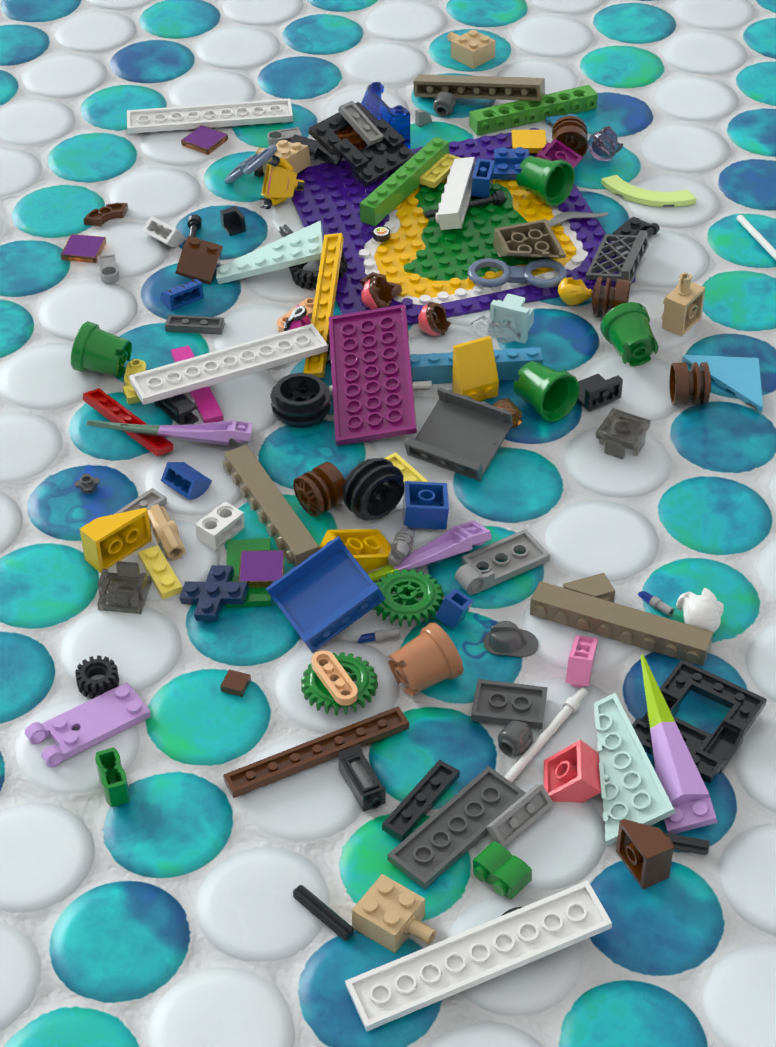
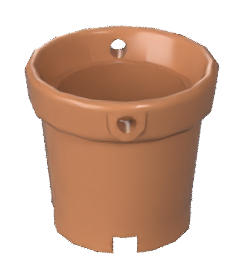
M436 623L426 625L418 636L388 656L391 659L388 661V665L398 684L402 682L408 686L403 691L409 696H414L446 679L453 680L458 678L464 672L461 657L448 634Z

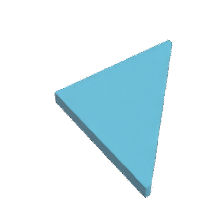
M683 355L682 362H686V364L692 365V363L697 362L698 366H700L701 362H707L711 378L715 380L714 383L725 390L729 389L734 392L737 398L747 404L751 403L757 407V411L762 412L763 399L759 358Z

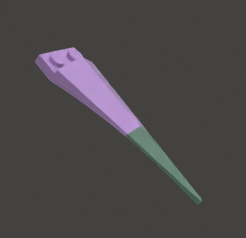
M87 420V426L229 446L230 439H234L238 443L250 441L253 423L237 420L185 425H139Z

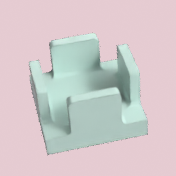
M507 294L503 301L493 300L490 304V335L525 344L528 340V332L534 323V308L522 307L525 303V298L512 294Z

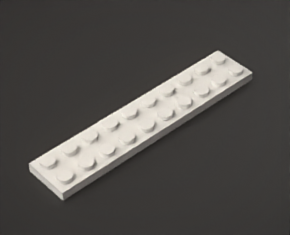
M291 99L127 110L128 134L156 133L158 131L171 132L174 130L187 131L197 129L201 125L207 128H222L225 126H253L256 124L288 123L293 121Z
M309 324L129 375V380L142 404L145 405L289 362L319 355L328 351V344L315 326Z
M587 880L345 981V984L367 1032L612 928V922Z

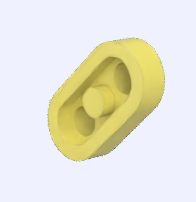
M133 359L128 362L124 375L125 386L131 385L129 375L147 371L146 363L143 360Z

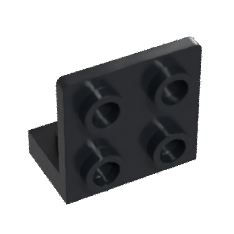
M595 374L578 381L580 393L577 401L588 411L621 398L623 379L619 375L605 380L600 374Z

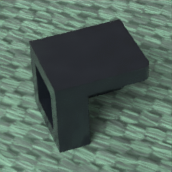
M236 206L220 211L221 226L229 236L246 232L245 216Z

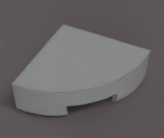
M421 109L415 110V125L420 127L432 122L429 113Z

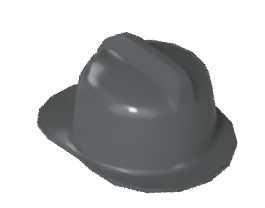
M511 621L496 623L491 627V631L485 636L483 641L484 647L488 652L494 655L514 657L533 655L539 646L538 639L534 634L519 629Z

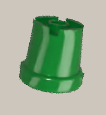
M529 156L520 164L519 167L522 168L521 174L517 173L516 176L519 188L539 197L541 201L550 206H559L569 197L575 181L574 169L570 163L561 159L552 161Z
M636 302L620 304L611 309L602 319L600 326L602 335L613 345L624 364L627 362L633 367L643 365L651 360L650 355L653 352L655 355L658 352L659 346L649 324L650 317L646 307Z
M87 321L80 327L74 339L71 351L72 369L80 372L89 370L120 378L125 373L126 367L124 365L126 360L130 361L132 343L129 342L130 340L101 330L98 324Z
M534 361L525 364L518 371L517 374L520 377L518 382L514 380V391L517 396L531 405L541 418L548 422H557L565 418L572 411L580 393L579 382L575 376L565 370L556 371Z

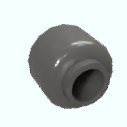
M440 92L433 103L434 111L439 116L451 115L456 106V98L449 92Z
M511 721L498 735L499 748L508 756L522 755L533 742V733L530 726L525 722Z

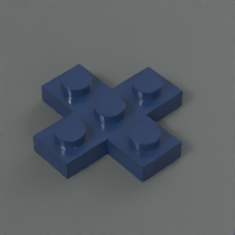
M211 565L206 582L185 581L179 599L181 604H197L194 612L196 621H217L223 604L244 605L249 586L247 582H231L234 574L232 565Z

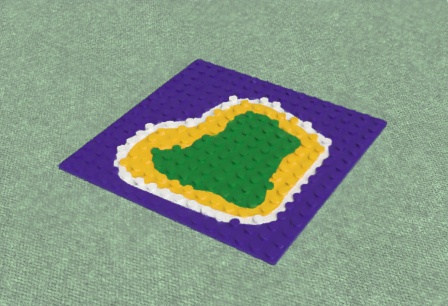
M530 128L529 130H540V129H538V128ZM500 133L498 135L483 136L464 141H452L449 143V154L460 158L475 157V162L477 159L494 160V149H499L500 147L512 149L511 133ZM418 147V148H416V149H410V150H411L414 154H416V153H417L420 149H422L423 147ZM529 153V156L536 157L538 153ZM341 160L338 166L331 163L308 166L297 173L296 179L304 180V188L302 191L294 190L291 200L303 227L305 228L321 221L323 240L324 235L342 233L344 237L342 249L347 261V271L343 272V277H339L335 297L342 315L371 310L362 304L361 292L364 286L360 283V280L374 272L386 275L387 282L401 285L402 292L391 300L390 306L405 304L408 325L418 324L419 313L422 307L429 302L439 303L444 306L446 318L490 310V304L493 300L503 301L507 294L524 297L525 303L560 297L558 286L540 288L528 282L508 283L507 281L504 285L498 287H481L469 279L467 272L470 265L481 259H498L505 262L508 266H526L530 262L538 260V258L499 257L493 246L495 228L543 219L550 220L563 212L593 213L575 184L564 203L559 206H550L541 201L539 197L519 188L517 180L494 179L489 196L494 191L502 190L505 195V203L501 205L490 203L469 208L466 211L462 228L441 230L439 223L436 222V217L425 218L424 213L438 209V205L442 200L441 195L444 193V185L447 184L446 177L435 188L421 184L381 222L373 226L360 221V202L394 172L367 187L353 176L350 165L346 160ZM471 194L470 201L480 199L479 197L472 196ZM572 218L552 226L551 229L566 257L551 260L560 262L565 266L568 273L567 278L572 277L573 280L581 279L586 288L593 291L597 280L586 279V273L605 234H607L597 218ZM378 226L388 227L390 229V239L385 242L374 240L372 235L373 229ZM483 267L476 271V274L484 279H496L504 274L503 271L496 267ZM540 267L534 269L531 274L536 278L549 280L556 278L559 272L552 268ZM603 280V286H606L607 280ZM611 281V287H615L617 281Z

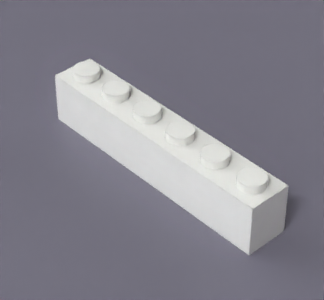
M475 157L454 159L453 165L450 166V174L447 176V184L444 185V193L441 195L442 200L438 205L439 210L435 216L441 230L462 228L472 194V176L476 165Z

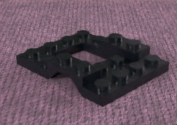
M357 102L355 104L383 134L382 141L359 151L347 138L341 140L336 134L351 127V125L339 112L310 127L308 133L331 155L340 154L349 163L353 176L367 187L399 169L415 154L404 145L406 139L383 118L378 120L361 103Z
M684 660L679 662L660 687V691L702 780L711 784L716 775L722 773L743 743L744 735L766 706L767 699ZM690 690L731 709L713 735L675 717L681 702ZM647 711L644 717L637 718L632 726L645 752L653 755Z

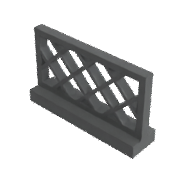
M640 230L638 235L605 234L586 273V279L597 280V277H603V280H607L608 277L611 281L627 279L630 280L631 286L649 246L647 231Z

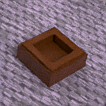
M229 669L220 685L221 692L243 697L251 681V675Z

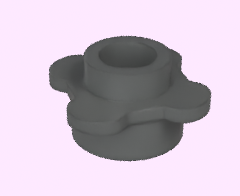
M83 474L80 480L75 481V487H80L82 493L89 494L96 490V485L100 483V479L94 478L90 474Z

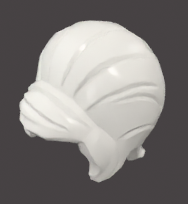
M704 588L702 595H696L692 592L681 594L677 600L676 608L683 612L685 624L715 633L721 623L724 604L717 601L715 594L708 588Z

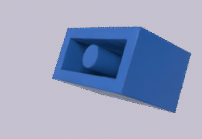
M477 159L472 176V196L479 198L489 197L494 180L495 160Z

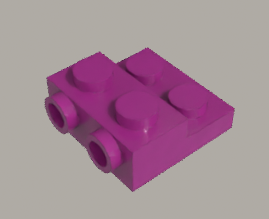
M555 138L551 143L547 142L542 151L540 150L536 157L552 161L560 159L567 161L572 165L573 169L577 167L583 158Z

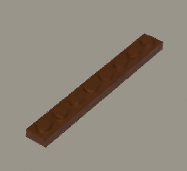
M399 706L226 773L223 775L224 782L232 797L235 798L338 757V752L359 744L361 747L407 730L409 729V721Z

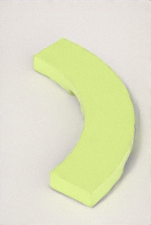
M618 175L601 178V184L613 194L618 193L624 196L625 200L655 207H663V205L680 207L696 204V197L688 189L675 192L651 191L633 186L622 180Z

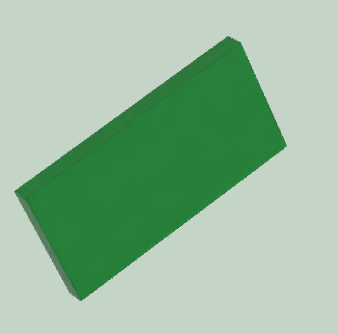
M270 538L227 540V565H232L234 569L231 582H247L249 591L244 605L226 604V607L271 606V595L266 590L271 585V581H240L242 551H271Z

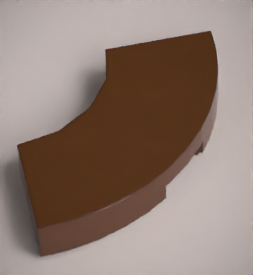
M112 203L99 210L96 208L83 219L84 225L102 226L111 219L124 218L128 210V203Z

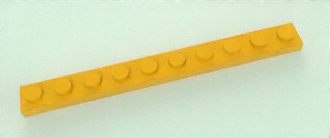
M342 233L324 235L311 324L315 326L328 346L330 339L328 317L333 316L344 241ZM328 351L307 357L303 373L323 378Z

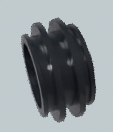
M295 373L283 377L273 387L270 394L273 415L283 424L294 428H306L318 424L329 413L331 408L329 387L319 377L308 373Z
M367 459L359 463L346 478L343 486L344 504L359 519H381L393 511L402 499L404 476L400 469L387 459Z

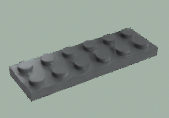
M488 766L387 854V860L423 889H426L488 833L486 826L526 792Z

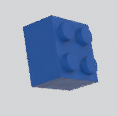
M405 481L403 493L404 525L413 529H447L449 513L447 483Z

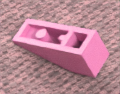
M581 635L575 636L568 658L565 683H569L576 688L589 687L598 638Z

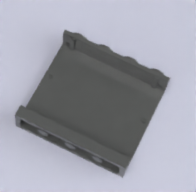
M438 387L439 400L415 440L408 437L404 443L407 455L481 481L513 425L511 412L504 408L499 409L491 406L487 402L476 401L466 395L456 394L452 390Z

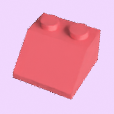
M578 740L544 760V788L553 802L583 803L601 793L599 753L583 741Z

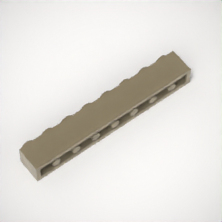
M419 74L413 81L415 97H437L440 92H449L455 98L541 101L545 95V78Z
M243 445L224 452L225 461L222 464L225 472L231 475L233 484L235 486L238 485L242 497L247 498L251 510L256 511L260 523L265 524L269 536L274 537L278 549L283 550L289 564L292 563L296 567L311 554L317 552L319 545L249 447Z
M542 581L539 582L530 601V615L700 666H704L712 646L714 633L712 631Z

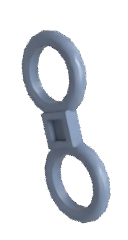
M270 145L258 155L254 154L245 159L226 176L225 183L231 184L243 174L248 175L257 170L275 154L277 146Z
M487 258L475 261L469 266L467 272L469 279L474 284L488 288L504 285L507 281L508 283L528 282L536 287L552 288L558 286L568 274L565 266L551 259H538L526 266H508L501 260ZM483 267H496L503 271L504 274L496 279H484L479 277L476 271ZM540 267L555 269L559 272V275L553 279L543 280L534 277L531 272Z

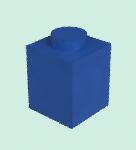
M455 588L444 598L435 617L444 625L454 629L464 620L473 600Z

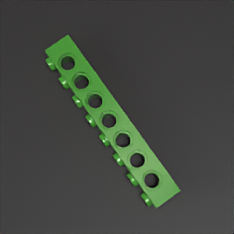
M590 85L545 94L541 101L518 100L469 111V126L478 136L544 121L549 116L575 114L597 109L598 94Z

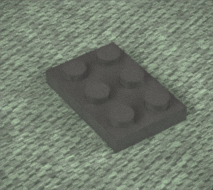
M478 679L471 721L507 725L511 721H520L528 724L530 728L542 729L548 687Z

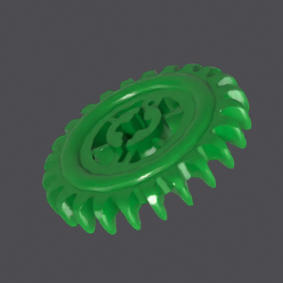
M402 569V572L395 570L394 574L387 573L386 577H380L379 582L375 583L386 600L373 608V610H376L377 616L382 613L383 621L390 616L391 625L394 623V620L398 619L400 627L404 620H407L408 626L411 627L412 620L414 619L419 626L421 617L428 623V614L435 618L436 611L438 612L443 602L444 593L442 586L438 584L436 579H431V575H424L423 571L416 573L415 569H411L410 572L407 569Z
M343 652L339 656L336 653H332L346 673H351L348 675L352 681L356 679L355 685L358 690V698L356 702L346 706L340 705L334 700L312 669V663L309 664L308 669L303 672L304 677L301 678V691L304 693V699H309L310 706H313L316 702L317 711L324 705L326 714H328L331 707L334 708L336 716L340 708L343 709L345 715L348 713V707H351L356 713L357 703L364 709V699L371 703L372 696L376 695V689L378 688L377 674L374 673V668L369 666V662L362 661L360 656L354 658L351 653L348 656H345Z

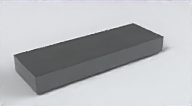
M168 315L165 331L222 335L225 320L221 317Z

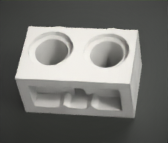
M227 502L222 503L195 524L197 540L214 551L218 550L227 543V540L232 539L245 528L244 512Z

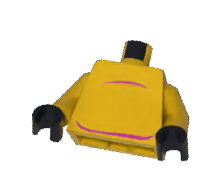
M273 155L271 162L267 161L261 195L265 198L260 199L264 201V205L260 206V208L270 209L272 206L293 197L294 190L302 191L304 188V180L296 179L297 173L293 171V166L284 158Z

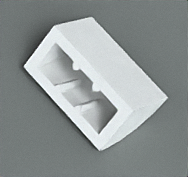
M153 216L150 217L142 230L144 233L171 247H178L187 239L176 228Z

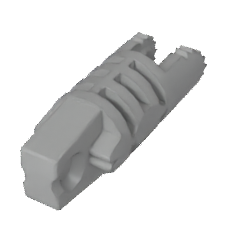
M406 525L396 534L391 545L388 562L392 566H398L402 558H406L409 555L414 543L415 532Z

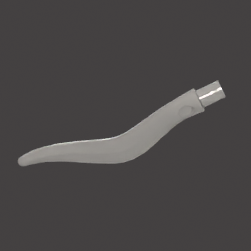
M563 212L547 220V222L552 227L572 218H596L607 216L609 213Z

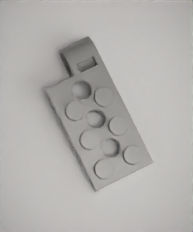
M524 529L462 556L463 566L457 570L455 579L468 594L474 595L549 562L550 554L527 529Z

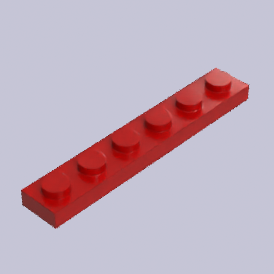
M100 388L83 393V401L113 423L148 425ZM124 431L155 456H161L173 451L174 444L165 437Z

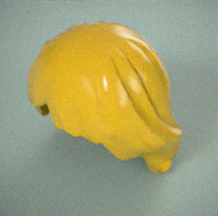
M566 277L558 286L560 298L564 303L571 306L590 299L593 291L591 289L588 290L581 279L573 280L572 277Z

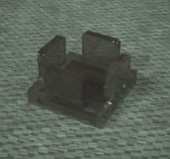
M613 408L596 431V438L599 439L600 444L605 443V454L623 459L625 448L633 450V455L637 456L645 444L646 432L650 427L651 420Z
M117 561V573H109L108 569H103L98 581L100 594L97 603L98 610L142 614L152 584L151 576H147L145 572H142L140 575L139 564L134 562Z

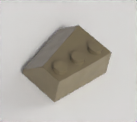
M546 219L495 228L493 246L499 257L560 259L566 257Z

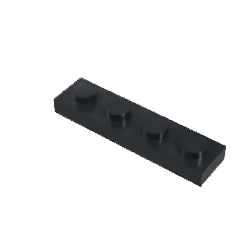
M439 760L382 823V830L400 841L405 840L460 777V771Z

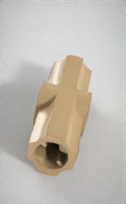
M159 504L151 506L150 510H148V515L157 544L162 545L167 558L173 560L181 559V556L185 554V547L179 537L175 521L170 519L164 506H159Z

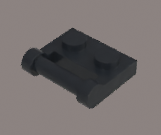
M632 217L614 231L613 234L638 235L640 230H646L649 238L652 234L654 235L659 232L660 227L657 223L650 224L639 218Z

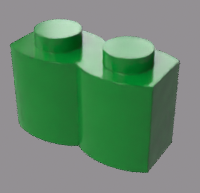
M113 747L96 752V766L106 802L111 807L128 803L130 799L128 783L118 751Z
M493 841L473 859V873L475 877L481 882L485 881L491 884L494 891L500 896L512 899L532 881V869L523 860L513 856L505 847Z

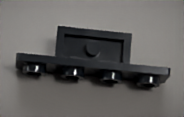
M294 134L290 141L291 143L300 142L303 145H308L310 159L316 161L318 159L338 166L342 159L340 154L331 155L316 140Z

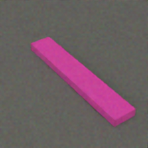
M190 346L171 350L174 362L195 357ZM209 386L189 392L194 404L197 405V410L203 423L224 420L223 413Z

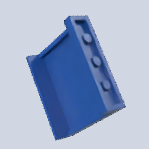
M339 536L329 541L320 550L311 554L306 560L293 567L287 574L266 588L312 653L386 600L379 587L367 575Z

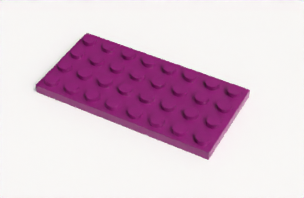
M405 304L328 317L335 441L337 446L417 433Z

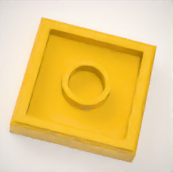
M512 130L511 132L512 149L522 147L529 149V153H538L546 145L545 130Z

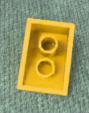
M486 336L454 345L452 391L462 396H469L476 401H483L498 396L499 379L491 337Z
M146 508L99 517L79 529L85 560L100 573L152 541L149 515Z
M378 529L327 530L319 546L320 550L329 541L339 536L366 573L389 564L388 556L391 545Z

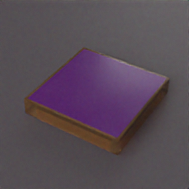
M200 125L181 140V144L209 155L228 140V134Z
M71 234L61 253V259L97 263L98 256L101 255L106 244V237Z
M285 550L241 551L238 582H247L249 587H269L274 581L284 576Z

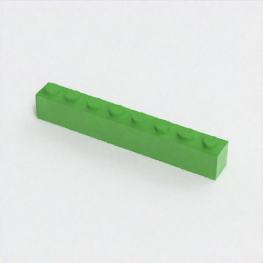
M434 137L360 202V221L373 226L381 222L421 185L420 177L446 153L449 154V142Z

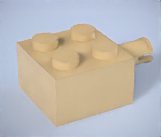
M470 30L461 36L450 32L447 36V40L451 42V58L472 69L495 58L496 40L479 33L477 30Z
M287 140L277 142V151L274 155L284 158L293 166V171L299 173L311 165L308 145H303L300 142L291 143ZM258 148L256 154L261 153L264 148ZM267 161L262 165L264 173L266 170Z
M687 272L680 274L679 285L670 294H667L663 301L662 328L681 337L702 318L706 288L691 282L692 275H688Z
M383 874L351 910L352 927L393 953L399 950L410 935L430 945L437 934L436 929L421 922L425 917V898Z

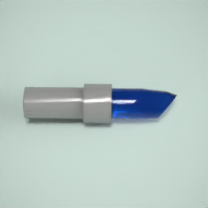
M646 591L638 593V596L649 603L651 607L662 611L668 616L673 615L674 608L664 603L660 598Z
M400 629L378 630L373 633L362 634L357 642H380L385 639L401 637Z

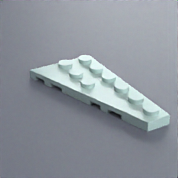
M321 221L217 267L216 279L218 284L320 260L323 247V226Z
M616 693L594 703L595 725L598 737L597 749L600 761L601 797L604 808L603 820L605 823V842L607 846L617 842L620 820L626 819L651 826L676 814Z

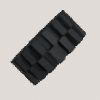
M97 655V659H94L91 656L89 657L90 661L84 659L82 661L83 665L79 664L77 666L78 669L75 671L79 692L83 693L85 697L89 695V698L93 699L94 696H99L119 686L117 665L112 659L109 661V657L105 656L102 659L101 656ZM95 675H105L103 678L98 680L90 679Z

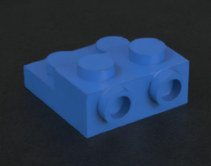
M505 147L494 149V179L517 180V173L521 174L522 170L519 166L525 158L529 157V149L522 147L516 149H507Z

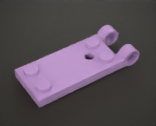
M128 682L42 724L39 722L31 723L25 729L24 734L31 744H39L48 737L53 739L56 745L46 747L41 753V758L48 767H56L62 761L150 718L151 712Z

